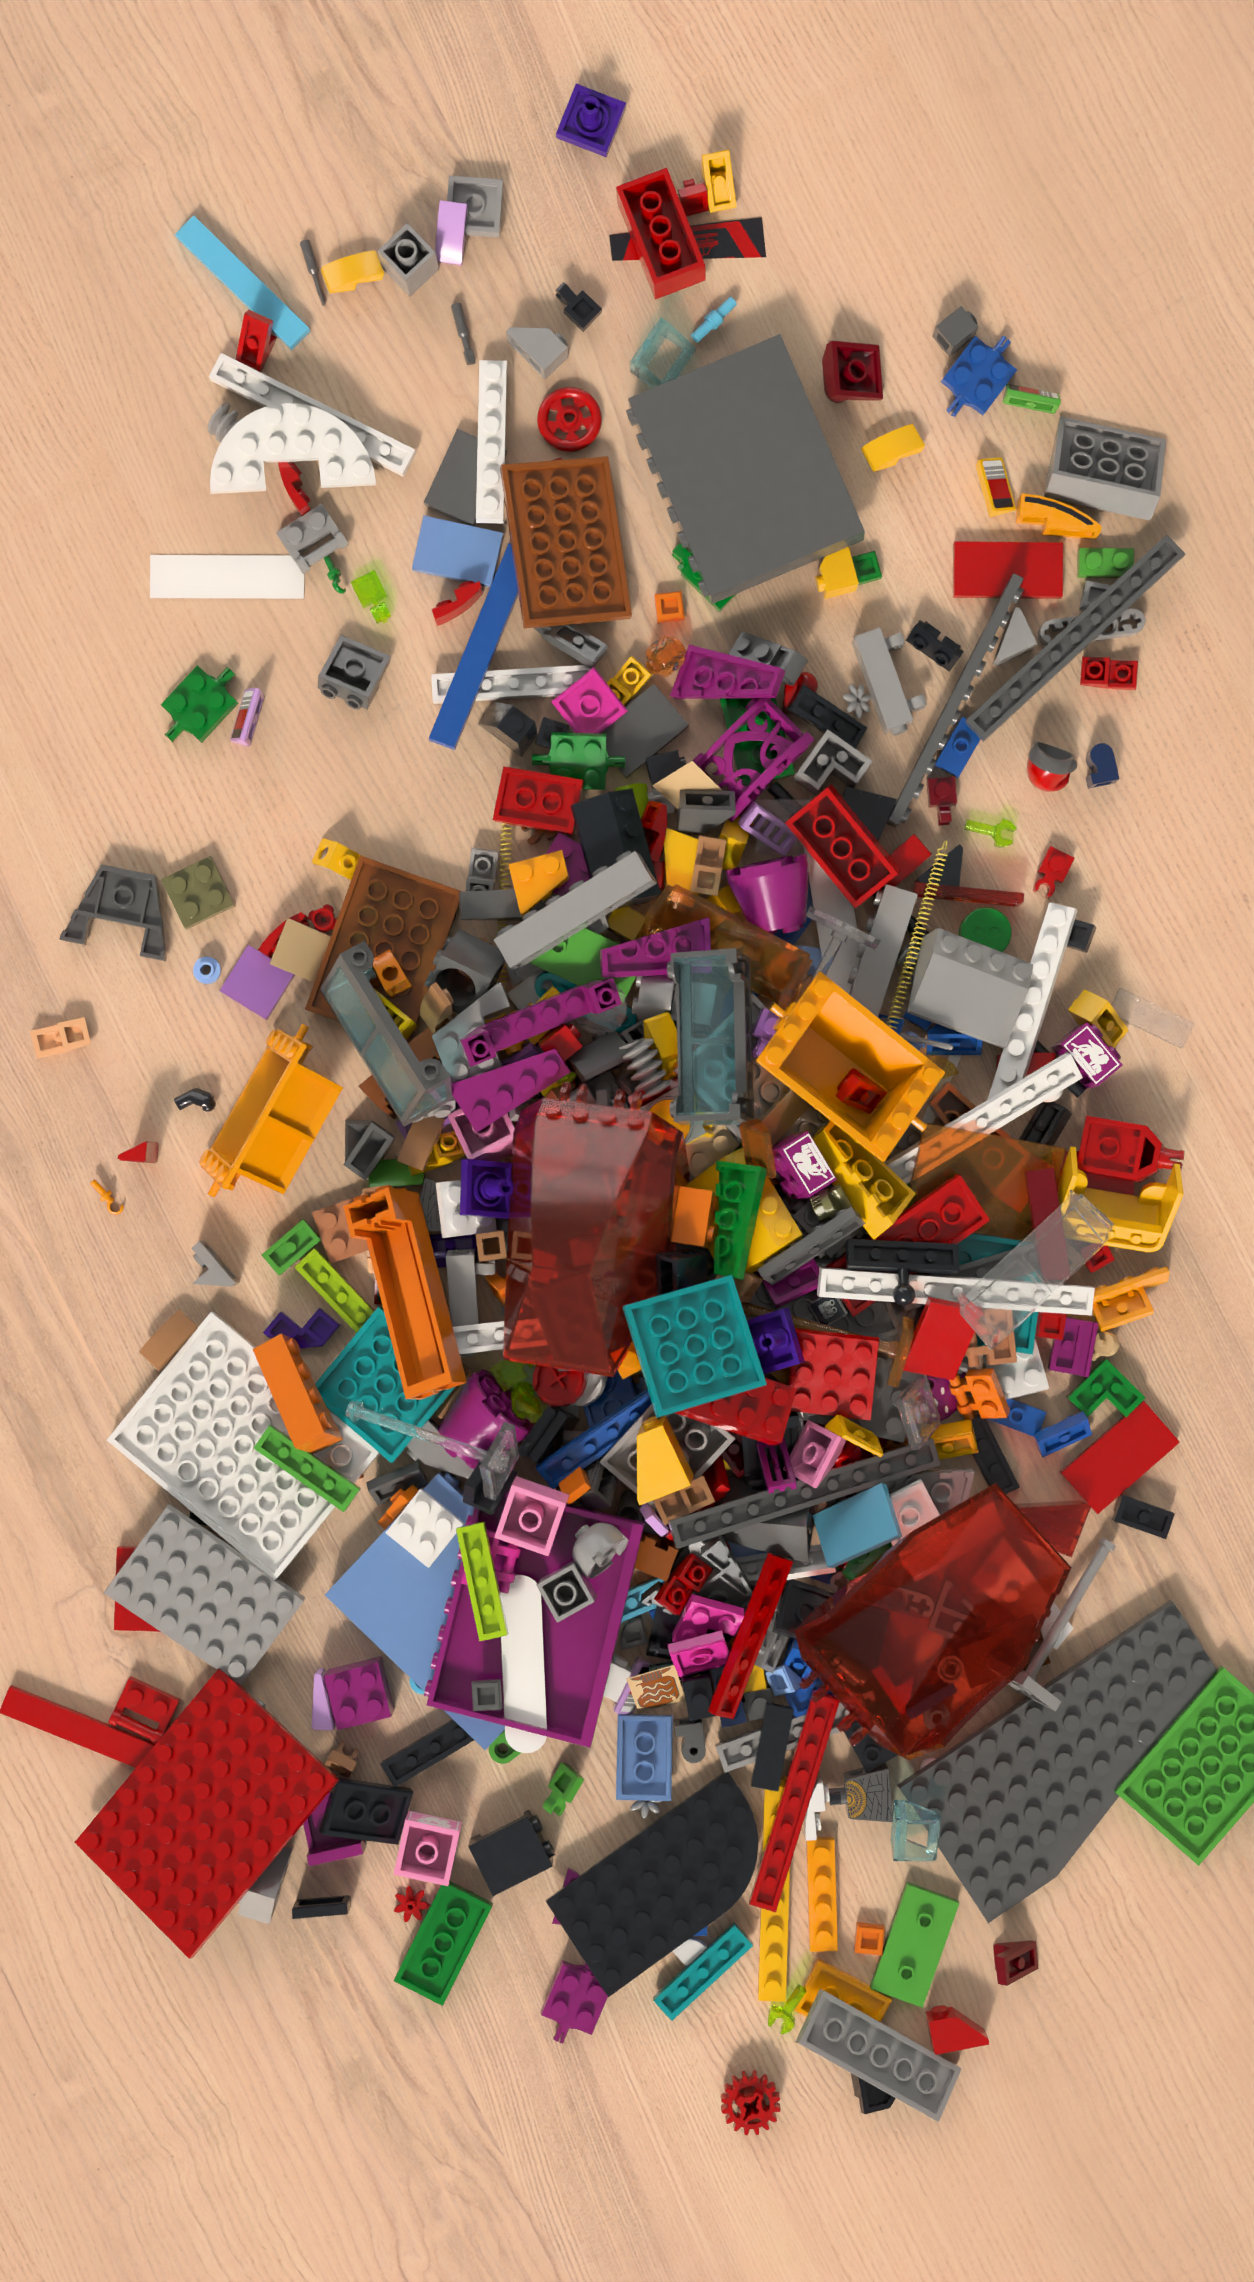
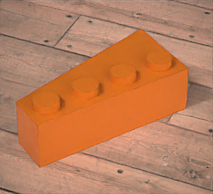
M279 1334L253 1348V1352L294 1447L316 1454L343 1440L311 1377L308 1366L303 1362L299 1354L301 1350L297 1341L284 1334Z

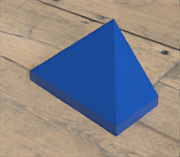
M939 1024L928 1030L927 1039L951 1044L953 1049L948 1050L927 1045L926 1055H981L982 1040Z

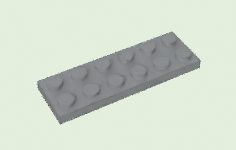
M819 1989L795 2041L938 2122L962 2069L822 1989Z

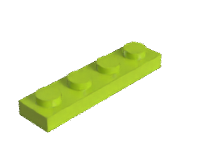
M316 1248L294 1267L356 1333L374 1313L375 1310Z
M485 1522L457 1527L456 1532L479 1641L507 1636L509 1633Z

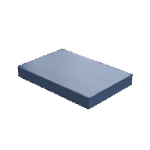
M423 515L412 570L462 582L474 581L475 583L480 581L481 586L490 588L494 580L504 535L502 532Z
M618 1714L616 1800L671 1801L673 1715Z

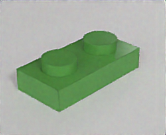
M1079 548L1077 551V578H1120L1134 565L1133 548Z
M302 1219L262 1254V1257L280 1276L317 1245L321 1238L307 1221Z

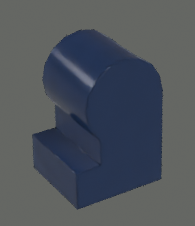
M1105 743L1095 745L1086 755L1087 766L1092 770V774L1086 778L1088 789L1114 784L1120 779L1112 748Z

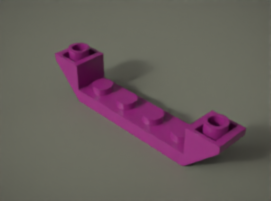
M607 978L576 986L479 1026L462 1038L460 1042L469 1066L472 1067L496 1057L495 1052L585 1014H599L621 1005L622 1002L614 979Z

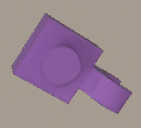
M765 1008L761 1009L752 1030V1035L758 1038L753 1048V1057L756 1059L776 1031L773 1029V1026L779 1018L775 1013Z

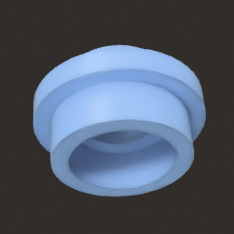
M206 956L195 962L193 973L199 982L211 984L220 977L221 967L216 959ZM205 965L211 967V972L208 975L202 973V968Z

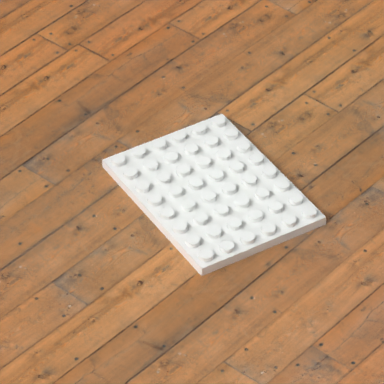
M210 1312L109 1436L107 1441L247 1559L276 1580L334 1510L335 1506L254 1449V1446L269 1425H273L288 1437L290 1436L253 1352L255 1346L215 1312ZM329 1410L343 1440L314 1455L347 1479L356 1483L379 1452Z

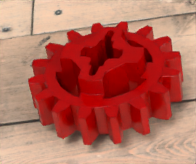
M745 2070L742 2071V2078L740 2079L733 2075V2084L725 2083L724 2089L726 2093L721 2094V2102L724 2103L721 2105L722 2114H727L725 2116L726 2123L734 2122L733 2127L736 2132L741 2127L744 2128L745 2135H748L750 2129H754L755 2134L759 2135L760 2127L768 2131V2121L776 2123L777 2116L774 2112H780L781 2110L780 2103H778L780 2094L779 2092H774L776 2090L774 2081L767 2084L768 2078L766 2074L761 2078H757L756 2070H753L751 2076H747ZM764 2093H766V2095L769 2098L768 2105H766V2101L763 2100ZM733 2100L735 2101V2104L738 2105L737 2113L735 2112L732 2106Z

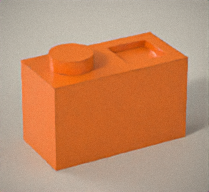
M680 1186L671 1242L679 1245L709 1249L710 1243H714L716 1237V1226H713L717 1203L716 1192Z

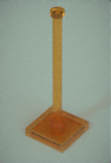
M741 1302L744 1314L754 1317L775 1311ZM791 1315L795 1328L860 1335ZM903 1316L896 1341L892 1340L889 1343L879 1340L878 1351L888 1354L887 1357L891 1358L888 1367L887 1385L899 1387L914 1336V1319Z

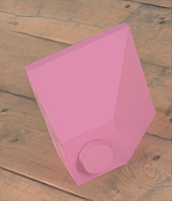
M807 1420L790 1454L795 1477L817 1488L834 1466L838 1456L842 1453L846 1440L828 1429Z

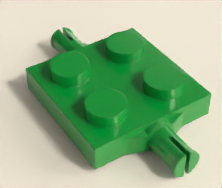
M197 665L161 704L175 722L164 735L174 742L185 731L203 743L239 704L225 688V685L236 674L226 667L215 678L208 675Z
M552 732L549 754H532V766L548 765L552 775L583 780L585 782L583 789L605 790L606 774L609 767L625 768V756H609L606 747V734Z

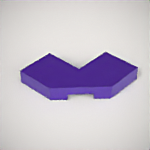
M319 1308L304 1327L301 1328L281 1311L263 1333L270 1339L279 1334L294 1338L300 1348L323 1347L341 1324L323 1309Z

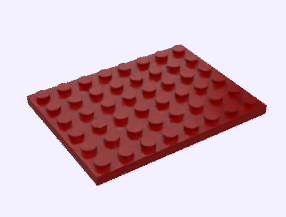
M219 1668L74 1843L191 1959L203 1947L340 1779L239 1683Z

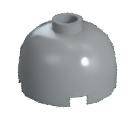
M596 1523L591 1527L584 1525L575 1534L577 1540L573 1545L572 1557L582 1574L587 1579H593L613 1564L611 1559L616 1553L619 1556L623 1553L629 1540L611 1524Z

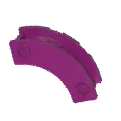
M753 698L745 707L747 711L705 754L701 752L692 760L709 777L710 775L705 769L711 763H715L718 767L717 771L712 773L713 775H725V779L717 785L721 789L727 785L729 791L735 792L736 813L728 819L731 823L742 815L752 801H755L768 787L767 784L776 775L779 776L815 740L808 732L803 734L770 698ZM763 711L776 723L771 733L765 732L768 729V721L766 719L762 725H757L755 722L756 717ZM748 723L751 731L738 732ZM782 729L793 742L777 735L779 730ZM764 741L760 750V760L766 770L762 774L752 769L733 771V753L736 743ZM771 743L775 745L770 750H776L778 753L775 759H768L766 756L767 749ZM724 747L723 759L715 756ZM742 775H749L751 782L748 786H744L742 784L743 779H740L737 783L735 779Z

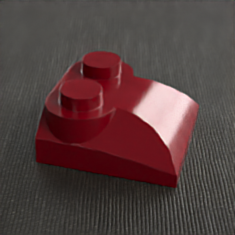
M830 341L826 344L822 366L824 391L827 398L834 403H842L845 400L881 401L883 399L879 345Z

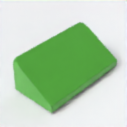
M397 1159L382 1160L369 1176V1188L391 1185L392 1187L423 1185L425 1172L411 1176L408 1165L397 1161Z

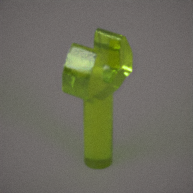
M967 819L964 830L991 836L995 847L1004 848L1012 845L1013 841L1003 838L1001 831L1014 832L1017 830V827L1006 819H1002L995 826Z
M798 1984L782 2007L775 2005L770 2007L768 2013L769 2027L774 2024L777 2018H782L785 2021L781 2025L780 2034L790 2032L794 2028L795 2018L792 2016V2012L807 1992L805 1987Z

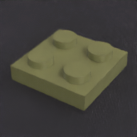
M211 856L161 879L186 930L235 907Z

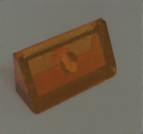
M758 1118L740 1124L739 1129L746 1165L766 1168V1177L776 1178L777 1174L770 1132Z

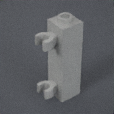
M877 628L854 636L852 645L884 735L892 732L894 736L908 730L907 726H910L913 721L911 712L924 709L927 703L924 694L906 701L889 653V651L902 648L903 644H905L902 633L884 639L881 628Z
M475 1249L448 1250L446 1264L452 1326L480 1324L477 1274H495V1260L476 1261ZM476 1352L460 1354V1356H472L475 1355Z

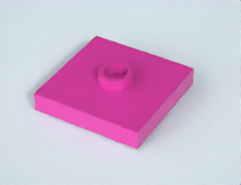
M595 667L551 701L575 733L601 734L628 712Z
M722 1630L668 1644L669 1653L679 1677L725 1666L730 1654Z

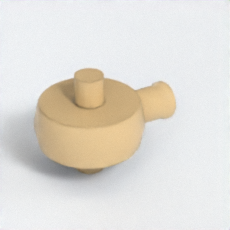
M1103 1331L1096 1335L1095 1351L1092 1357L1094 1362H1097L1101 1356H1112L1118 1351L1119 1339L1114 1333Z

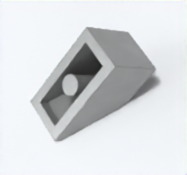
M510 327L506 331L507 342L544 379L548 378L568 358L567 341L561 334H554L549 328Z

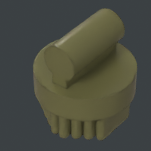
M840 1184L833 1186L831 1189L825 1187L818 1194L810 1197L813 1210L819 1220L822 1221L829 1218L833 1219L840 1210L852 1207Z

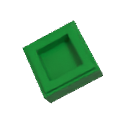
M875 551L852 557L858 585L882 578Z

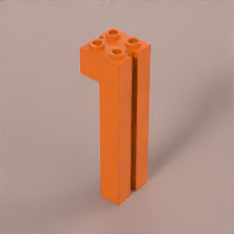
M385 1185L376 1188V1193L371 1194V1197L369 1195H360L353 1198V1202L343 1206L351 1238L367 1241L405 1398L421 1400L435 1395L441 1390L451 1389L467 1383L419 1193L407 1191L406 1188L396 1189L392 1188L391 1185Z

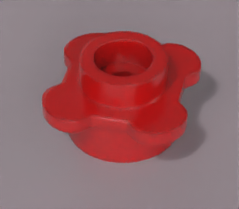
M329 904L316 911L312 910L308 914V919L312 921L315 930L324 934L326 931L334 929L337 921L333 914L334 908ZM322 918H326L325 923L321 921Z

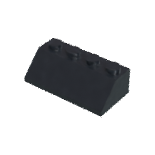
M633 789L607 792L572 804L571 810L590 879L594 877L592 874L597 869L603 866L609 868L617 863L616 858L627 851H631V853L636 851L642 856L657 884L618 908L645 904L661 895Z

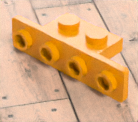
M1154 1267L1145 1271L1143 1275L1122 1278L1117 1284L1096 1287L1092 1312L1101 1332L1152 1315L1154 1309L1145 1289L1167 1282L1169 1278L1168 1267L1160 1269L1159 1267Z

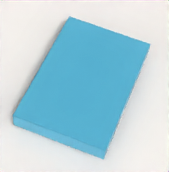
M880 1483L812 1515L826 1564L829 1568L837 1567L903 1537L887 1485L884 1483Z

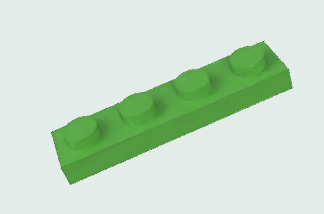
M273 1425L268 1426L254 1446L256 1451L342 1512L347 1510L361 1489L314 1454L296 1449L291 1438Z

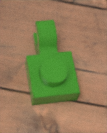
M561 1762L548 1785L552 1792L545 1800L543 1808L549 1814L554 1811L558 1816H561L566 1808L565 1802H572L585 1780L569 1764Z

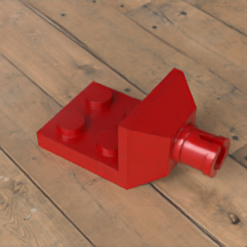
M1086 1115L1077 1167L1081 1171L1130 1179L1141 1183L1158 1173L1159 1169L1172 1170L1174 1163L1180 1164V1169L1182 1170V1162L1171 1161L1170 1159L1184 1161L1185 1151L1164 1147L1162 1142L1146 1125Z

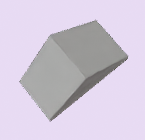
M1015 607L1010 615L993 665L999 666L1032 651L1037 644L1022 610L1018 607Z

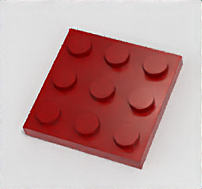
M795 1328L805 1362L791 1366L789 1386L797 1388L791 1411L836 1416L838 1414L845 1418L871 1421L879 1338Z

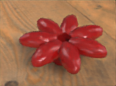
M408 1886L406 1888V1896L399 1893L395 1895V1898L402 1904L397 1905L394 1908V1912H404V1922H408L412 1914L417 1920H422V1914L419 1909L429 1908L428 1903L420 1901L424 1896V1890L414 1895L412 1887Z

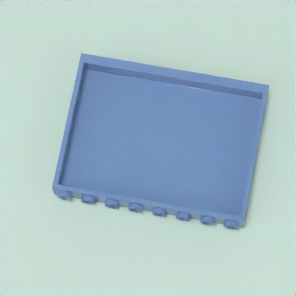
M441 1471L423 1490L464 1522L463 1526H465L467 1516L473 1515L474 1507L463 1502L464 1492L458 1487L460 1482L450 1472L445 1474ZM393 1521L331 1587L325 1596L425 1692L428 1679L433 1680L435 1669H431L433 1655L435 1652L439 1653L442 1643L437 1641L439 1630L442 1624L446 1625L448 1614H444L445 1605L448 1597L453 1598L455 1587L451 1586L454 1570L460 1569L462 1561L457 1559L460 1547L456 1533L428 1568L386 1534V1531L394 1523ZM444 1710L484 1750L505 1730L504 1725Z

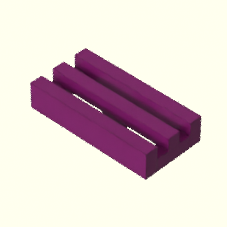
M783 1437L782 1443L773 1446L757 1441V1450L768 1493H774V1489L785 1491L786 1487H790L791 1490L796 1489L797 1482L785 1438ZM777 1445L780 1447L788 1478L786 1480H783L774 1447ZM765 1447H768L775 1476L777 1479V1481L774 1482L770 1472Z

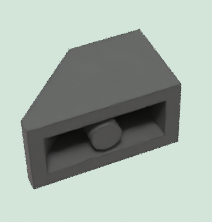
M680 790L677 809L678 832L707 833L734 816L736 813L735 792Z

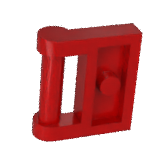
M131 1676L108 1723L115 1727L118 1724L151 1740L150 1743L155 1745L166 1732L181 1699ZM125 1708L158 1722L157 1729L123 1715Z

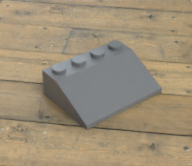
M1060 416L1046 479L1044 497L1151 520L1161 496L1166 439Z
M940 928L922 937L923 940H921L922 945H920L907 1013L995 1046L1006 1047L1029 990L1033 964Z
M652 1404L600 1460L604 1467L636 1494L637 1434L640 1426H642V1422L656 1416ZM676 1413L666 1415L694 1474L693 1480L699 1478L736 1439V1433ZM653 1500L647 1502L652 1508H654L658 1512Z

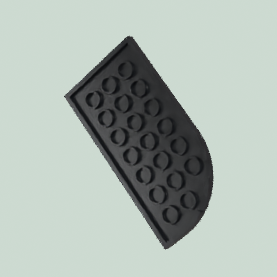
M723 1772L546 1899V1903L608 1997L722 1916L740 1899L752 1878L758 1855L757 1826L750 1805L729 1772Z

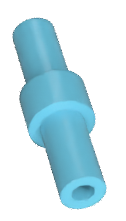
M729 297L716 310H711L704 317L705 321L691 334L693 340L699 343L712 329L716 330L723 323V318L737 305L736 301Z

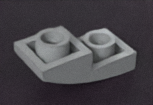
M472 847L465 892L494 890L499 851Z

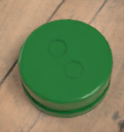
M989 907L978 908L969 913L962 920L958 930V936L1000 952L1007 948L1012 934L1011 925L1007 917L999 910Z

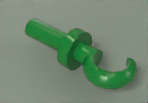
M330 556L324 557L329 569L327 576L330 580H333L332 586L334 590L344 594L346 589H342L338 585L341 581L339 578L341 576L340 570L335 569Z

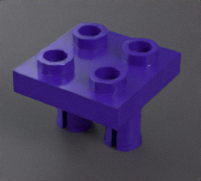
M789 1307L747 1320L763 1374L805 1362Z

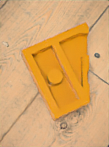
M562 850L508 864L522 917L529 913V910L541 900H546L554 889L560 888L570 879Z

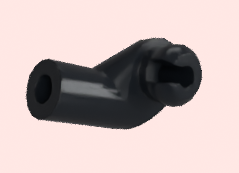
M194 1088L174 1098L179 1110L192 1104L202 1107L205 1112H210L216 1107V1102L213 1100L214 1096L210 1092Z

